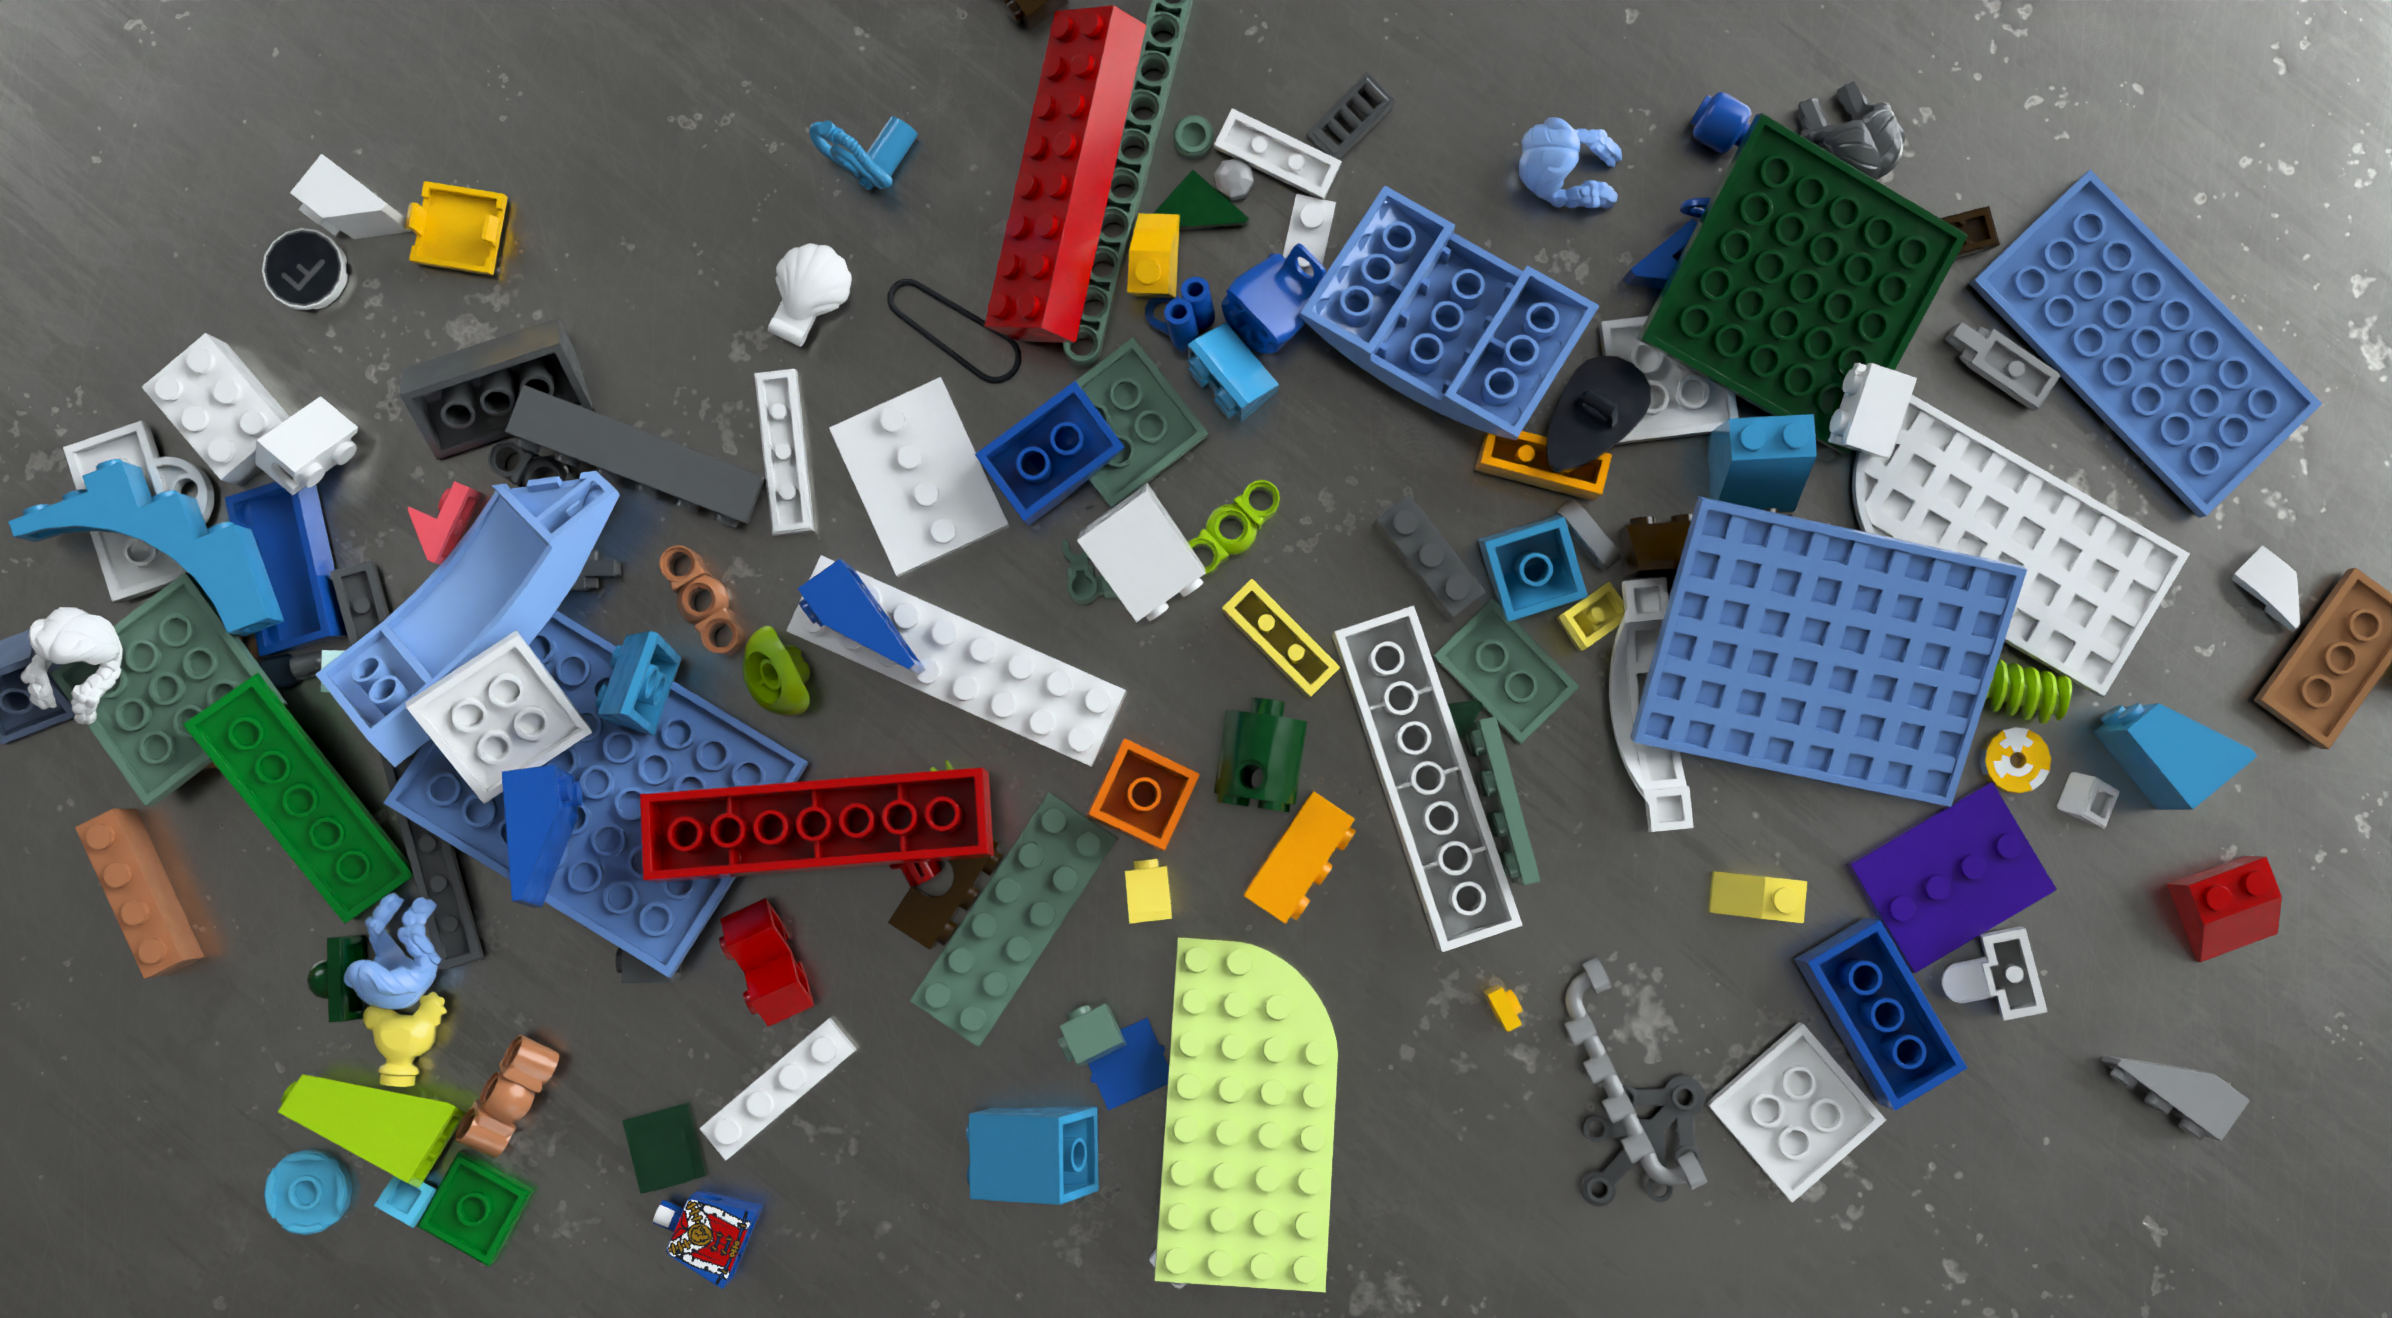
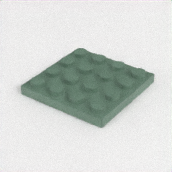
M184 572L113 626L123 648L120 665L121 674L116 679V683L112 688L106 691L100 698L96 709L97 719L87 726L143 804L154 807L213 762L183 726L185 722L257 673H259L283 705L287 706L288 704L238 635L227 633L214 603L190 573ZM83 661L63 664L53 671L51 676L71 702L73 699L71 692L75 685H81L89 676L95 674L100 664L90 665Z

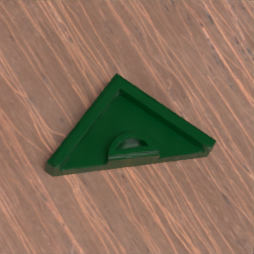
M1193 169L1153 213L1180 215V230L1209 229L1216 226L1232 225L1246 226L1249 222V217Z

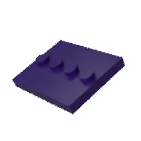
M1986 782L1953 801L1951 807L1945 806L1846 864L1911 973H1917L2057 890L1993 782Z

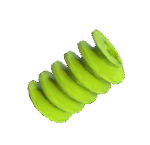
M1998 659L1986 700L1987 698L1990 699V710L1992 712H1998L2003 702H2005L2006 714L2008 716H2014L2021 706L2024 720H2030L2037 710L2039 723L2047 724L2052 714L2055 715L2057 721L2066 715L2072 696L2071 679L2065 675L2055 677L2052 672L2042 671L2039 673L2033 667L2022 669L2017 663H2009L2006 666L2003 660Z

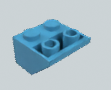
M1226 322L1188 344L1187 362L1190 367L1187 370L1200 387L1203 388L1208 384L1216 396L1213 400L1214 403L1228 419L1234 415L1241 423L1278 392L1279 384Z

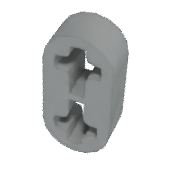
M1570 498L1555 511V515L1565 517L1570 536L1600 570L1606 571L1621 559L1620 552L1613 542L1576 500Z

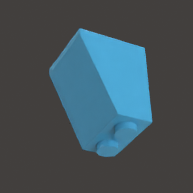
M1814 414L1730 418L1707 434L1706 445L1710 499L1755 509L1777 508L1779 513L1794 512L1817 457Z
M2136 703L2129 707L2118 705L2101 718L2104 724L2093 732L2156 810H2193L2257 757L2252 749L2160 703L2146 705Z
M1098 1107L989 1108L969 1114L966 1137L969 1143L970 1164L967 1169V1182L970 1186V1199L1061 1205L1099 1191Z

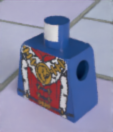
M696 1191L689 1196L684 1208L663 1200L655 1213L653 1224L674 1232L666 1250L669 1256L714 1285L724 1289L735 1275L763 1206L745 1200Z

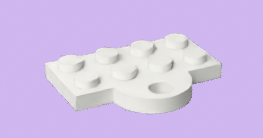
M141 420L63 447L76 490L86 489L82 476L96 471L98 464L112 459H121L123 462L142 468L152 497L156 494L172 490L181 493L184 484L194 481L198 487L196 499L205 524L211 516L214 507V490L208 476L197 465L176 457H160L150 425L147 422ZM102 531L90 532L112 602L123 603L158 591L184 572H187L169 555L143 540L125 534Z

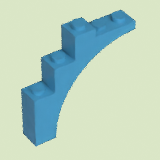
M121 459L104 461L96 466V471L83 475L86 489L66 493L62 496L63 501L50 506L48 504H40L23 510V516L8 521L13 537L33 542L66 533L94 531L125 534L143 540L169 555L196 579L214 603L227 633L248 636L284 622L252 530L235 525L233 522L216 524L207 530L196 498L178 493L175 490L165 491L152 497L142 468L123 462Z

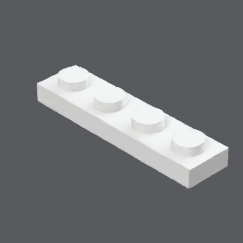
M831 1018L827 1019L699 1129L721 1156L728 1160L857 1049Z

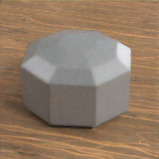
M1238 158L1222 161L1214 173L1216 190L1230 202L1245 199L1254 185L1251 166Z

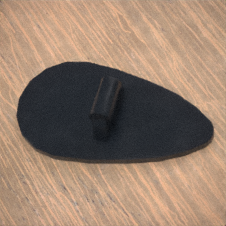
M1604 355L1586 360L1575 370L1564 388L1547 433L1546 456L1548 466L1552 470L1566 472L1595 461L1625 438L1645 417L1651 403V387L1644 373L1627 360L1617 356Z

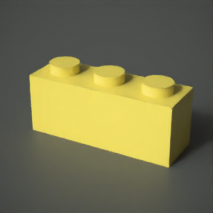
M1253 579L1248 581L1222 607V613L1307 699L1341 668Z

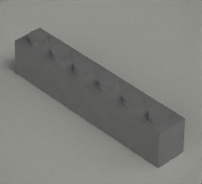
M525 385L522 386L505 432L516 436L514 445L535 453L539 452L541 446L556 451L554 460L575 468L579 467L581 461L596 466L595 471L604 479L615 483L619 482L621 476L636 482L634 487L636 491L658 498L660 491L676 497L673 505L694 513L698 512L700 506L715 512L713 520L734 528L737 527L739 521L749 524L766 480L765 477Z

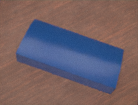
M275 481L225 497L230 522L251 529L284 619L282 623L255 633L259 655L270 656L348 637L330 571L335 570L317 486L314 485L309 488L305 486L292 495Z

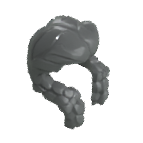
M1855 81L1837 89L1839 102L1845 105L1846 113L1852 115V121L1841 125L1826 126V118L1822 114L1817 98H1810L1798 104L1801 126L1804 129L1800 136L1825 149L1875 180L1882 178L1892 171L1900 161L1905 144V133L1897 122L1890 104L1884 102L1869 103L1867 98L1861 94Z

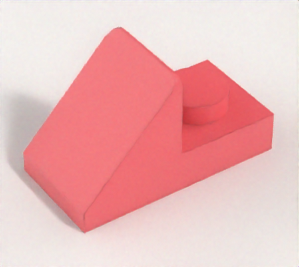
M454 481L452 487L446 489L440 498L438 505L440 513L437 518L408 506L409 515L428 561L441 565L456 547L465 533L482 495L481 492Z

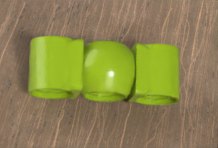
M1265 480L1254 481L1247 486L1242 495L1237 496L1233 500V503L1221 505L1211 512L1207 518L1205 529L1203 528L1197 538L1188 542L1193 550L1203 547L1207 548L1213 555L1212 563L1205 567L1206 574L1200 578L1212 575L1221 563L1229 559V555L1241 554L1251 547L1256 539L1257 530L1277 512L1280 496L1275 485ZM1259 491L1266 492L1271 497L1273 504L1265 511L1255 510L1249 502V498L1253 493ZM1229 519L1238 521L1243 528V533L1238 538L1232 540L1223 537L1219 530L1222 522Z

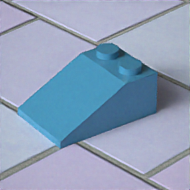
M646 631L626 635L623 645H617L613 652L610 667L614 670L609 684H604L598 693L596 707L599 708V712L597 715L606 722L654 736L682 658L656 632Z

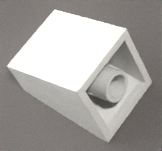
M1148 483L1083 528L1077 538L1078 543L1136 622L1144 617L1148 621L1155 619L1169 608L1166 601L1179 592L1185 597L1203 584L1200 577L1206 574L1205 567Z

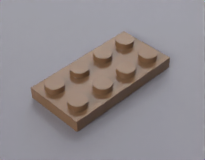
M2356 567L2347 569L2254 701L2321 750L2330 749L2392 662V593Z

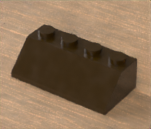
M1777 508L1760 509L1769 512L1779 513ZM1693 514L1671 516V522L1655 523V517L1652 516L1630 519V525H1626L1619 530L1623 579L1676 575Z

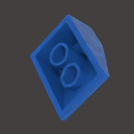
M1075 380L977 452L975 456L1027 526H1030L1065 500L1124 450L1125 447Z
M838 559L797 588L804 597L799 602V605L813 624L817 622L820 627L825 625L917 674L926 670L855 569L842 559Z
M555 765L502 771L512 901L532 908L542 907L577 821V806H582L583 803L580 782L574 781V776Z

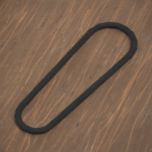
M901 279L890 287L887 294V303L890 310L980 379L990 383H1000L1010 379L1017 372L1021 363V350L1014 339L987 328L1007 340L1015 351L1014 365L1007 374L999 377L988 376L901 312L893 302V295L900 286L912 285L983 327L985 320L916 280Z

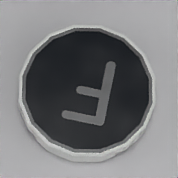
M299 228L285 232L272 242L264 255L262 273L266 287L275 299L296 310H317L328 306L339 297L346 286L348 277L345 253L336 241L318 230Z

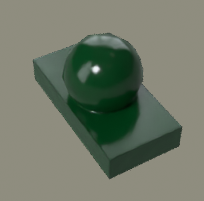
M364 935L327 938V958L316 962L308 972L307 983L309 990L316 997L328 999L329 1022H345L363 1018L367 1003L356 995L353 988L346 985L344 974L350 964L357 960H365Z

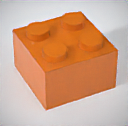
M1124 738L1112 758L1086 817L1151 848L1164 851L1200 774Z

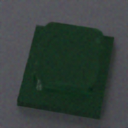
M689 1102L622 1121L640 1194L661 1190L707 1176Z

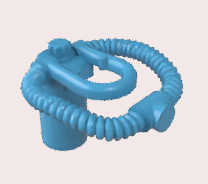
M891 116L866 153L853 137L846 134L843 129L836 127L829 120L823 123L815 122L811 124L809 130L810 138L818 151L826 156V158L836 162V164H840V167L853 173V176L860 179L859 184L869 191L873 186L880 189L892 186V174L918 136V133L907 123ZM825 140H827V141H829V142H831V143H833V144H836V145H833V146L831 147V145H829ZM840 144V145L846 147L850 152H848L847 150H845V149H843V148H841V147H839V146H837V145Z

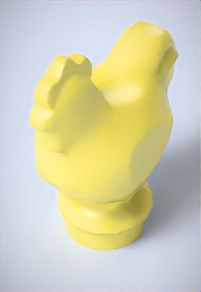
M431 992L429 995H423L419 999L420 1006L413 1015L399 1014L394 1009H384L371 1005L364 1010L363 1023L367 1029L373 1032L375 1046L386 1058V1063L378 1069V1072L381 1073L379 1084L396 1087L415 1085V1077L419 1074V1070L413 1065L416 1057L432 1048L435 1043L436 1028L441 1023V1016L447 1012L444 1007V998L439 997L437 993Z

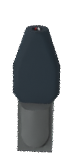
M322 650L298 655L283 654L272 656L258 662V664L276 689L294 686L299 680L318 678L315 674L321 670Z

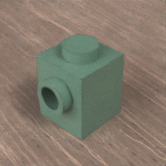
M1106 1004L1093 1010L1090 1009L1089 1005L1078 1008L1066 1015L1068 1022L1059 1026L1064 1036L1058 1038V1042L1068 1062L1074 1059L1076 1064L1081 1067L1127 1045L1110 1007Z

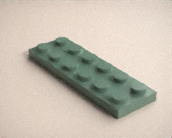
M1049 792L910 1002L977 1047H980L1118 838Z

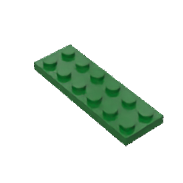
M259 673L244 681L183 724L344 924L413 877L410 862Z

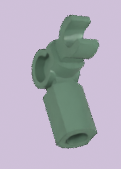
M1063 540L1062 552L1066 561L1071 564V567L1066 570L1068 579L1067 590L1070 599L1078 605L1086 606L1092 604L1097 596L1104 595L1105 599L1117 598L1118 596L1103 576H1095V568L1088 563L1091 559L1086 552L1073 554L1070 551L1069 541Z

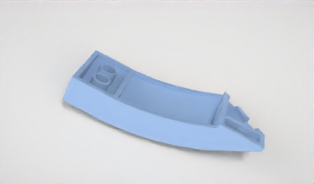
M597 471L583 472L580 474L579 479L562 481L559 476L528 480L526 487L512 489L507 484L492 485L495 493L471 528L443 563L416 592L382 623L315 674L366 739L394 767L431 739L408 711L405 702L516 630L529 646L555 613L578 579L620 496L617 490Z

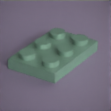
M1493 598L1432 656L1491 717L1496 716L1498 724L1518 745L1522 744L1580 687L1515 620L1510 622L1506 620L1501 606Z

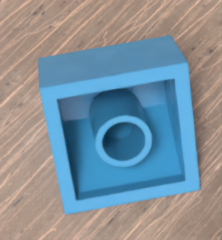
M1554 515L1477 539L1490 582L1508 622L1588 597L1565 517Z

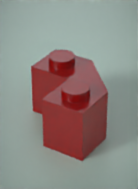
M767 898L720 919L724 935L719 938L720 947L725 957L729 961L735 959L745 974L748 990L743 992V998L752 1015L758 1013L769 1027L814 1006L805 970L801 962L796 963L793 953L786 941L790 938L788 932Z

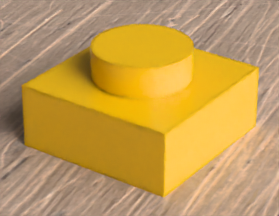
M1496 984L1482 991L1503 1030L1508 1033L1522 1025L1517 1014L1523 1012V1009L1511 989L1505 992L1503 987Z

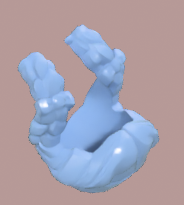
M1549 117L1543 124L1535 125L1524 134L1521 141L1522 156L1519 162V176L1526 187L1536 194L1538 198L1550 202L1551 205L1557 208L1564 205L1569 208L1584 206L1586 208L1602 207L1603 209H1609L1614 207L1618 194L1606 182L1587 180L1580 186H1574L1567 190L1561 189L1564 179L1578 163L1580 144H1586L1609 167H1615L1616 162L1622 160L1621 149L1610 137H1607L1605 130L1591 129L1588 131L1587 129L1580 128L1576 130L1561 118Z
M389 893L382 898L380 905L375 908L372 916L366 919L365 926L370 935L369 940L376 956L374 961L362 959L353 962L344 974L346 985L353 988L356 995L365 1003L391 1010L408 1008L414 1005L432 985L437 976L438 964L442 959L436 953L434 945L425 935L427 919L437 907V904L431 899L417 898L401 919L404 927L399 928L398 938L405 944L407 952L414 957V960L405 956L401 948L384 929L405 899L399 897L396 893Z

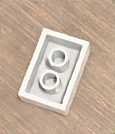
M207 333L203 334L142 386L143 390L219 479L240 487L244 486L262 470L255 464L256 440L290 418L229 345Z

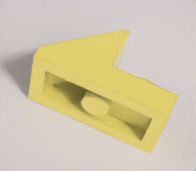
M1609 581L1555 618L1576 649L1583 651L1620 625L1625 614L1624 602Z

